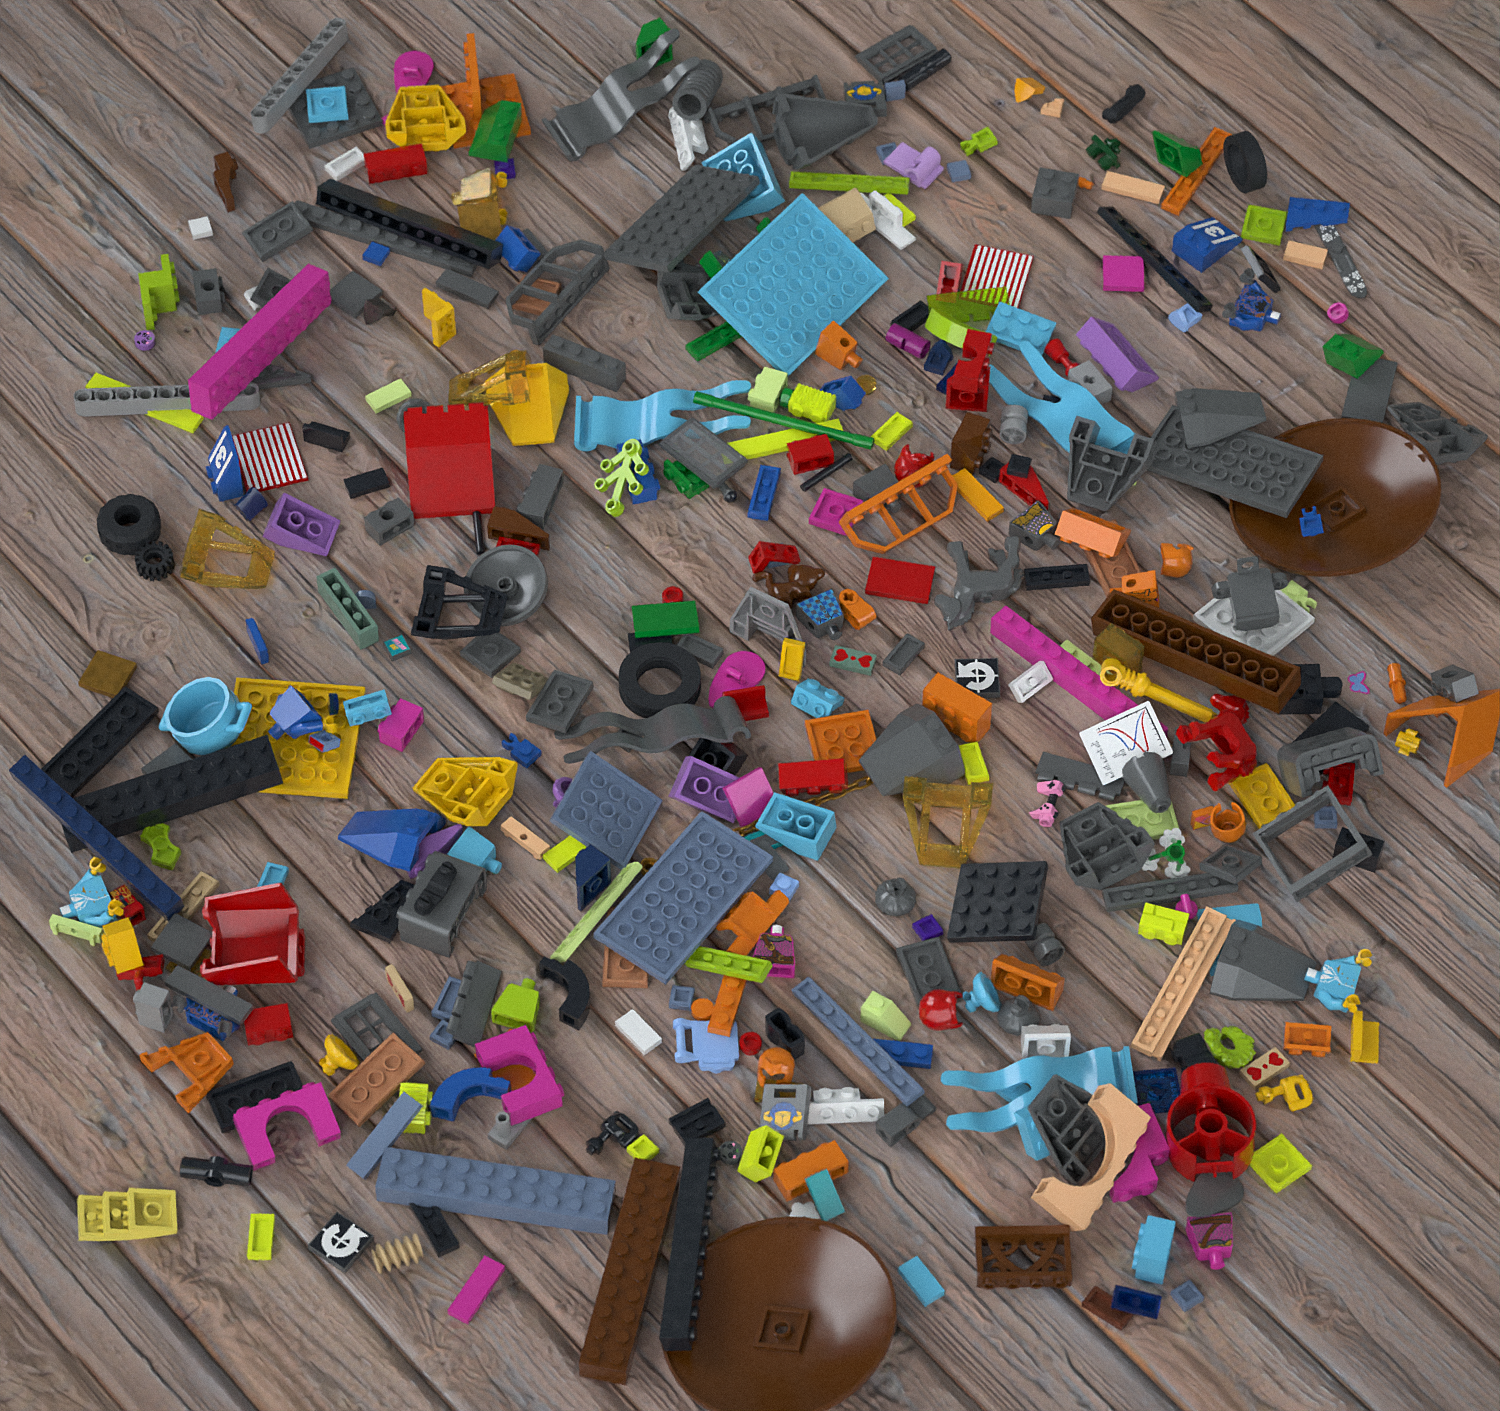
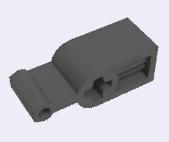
M924 1094L908 1107L901 1103L876 1121L875 1132L891 1148L914 1131L923 1119L936 1111V1107Z

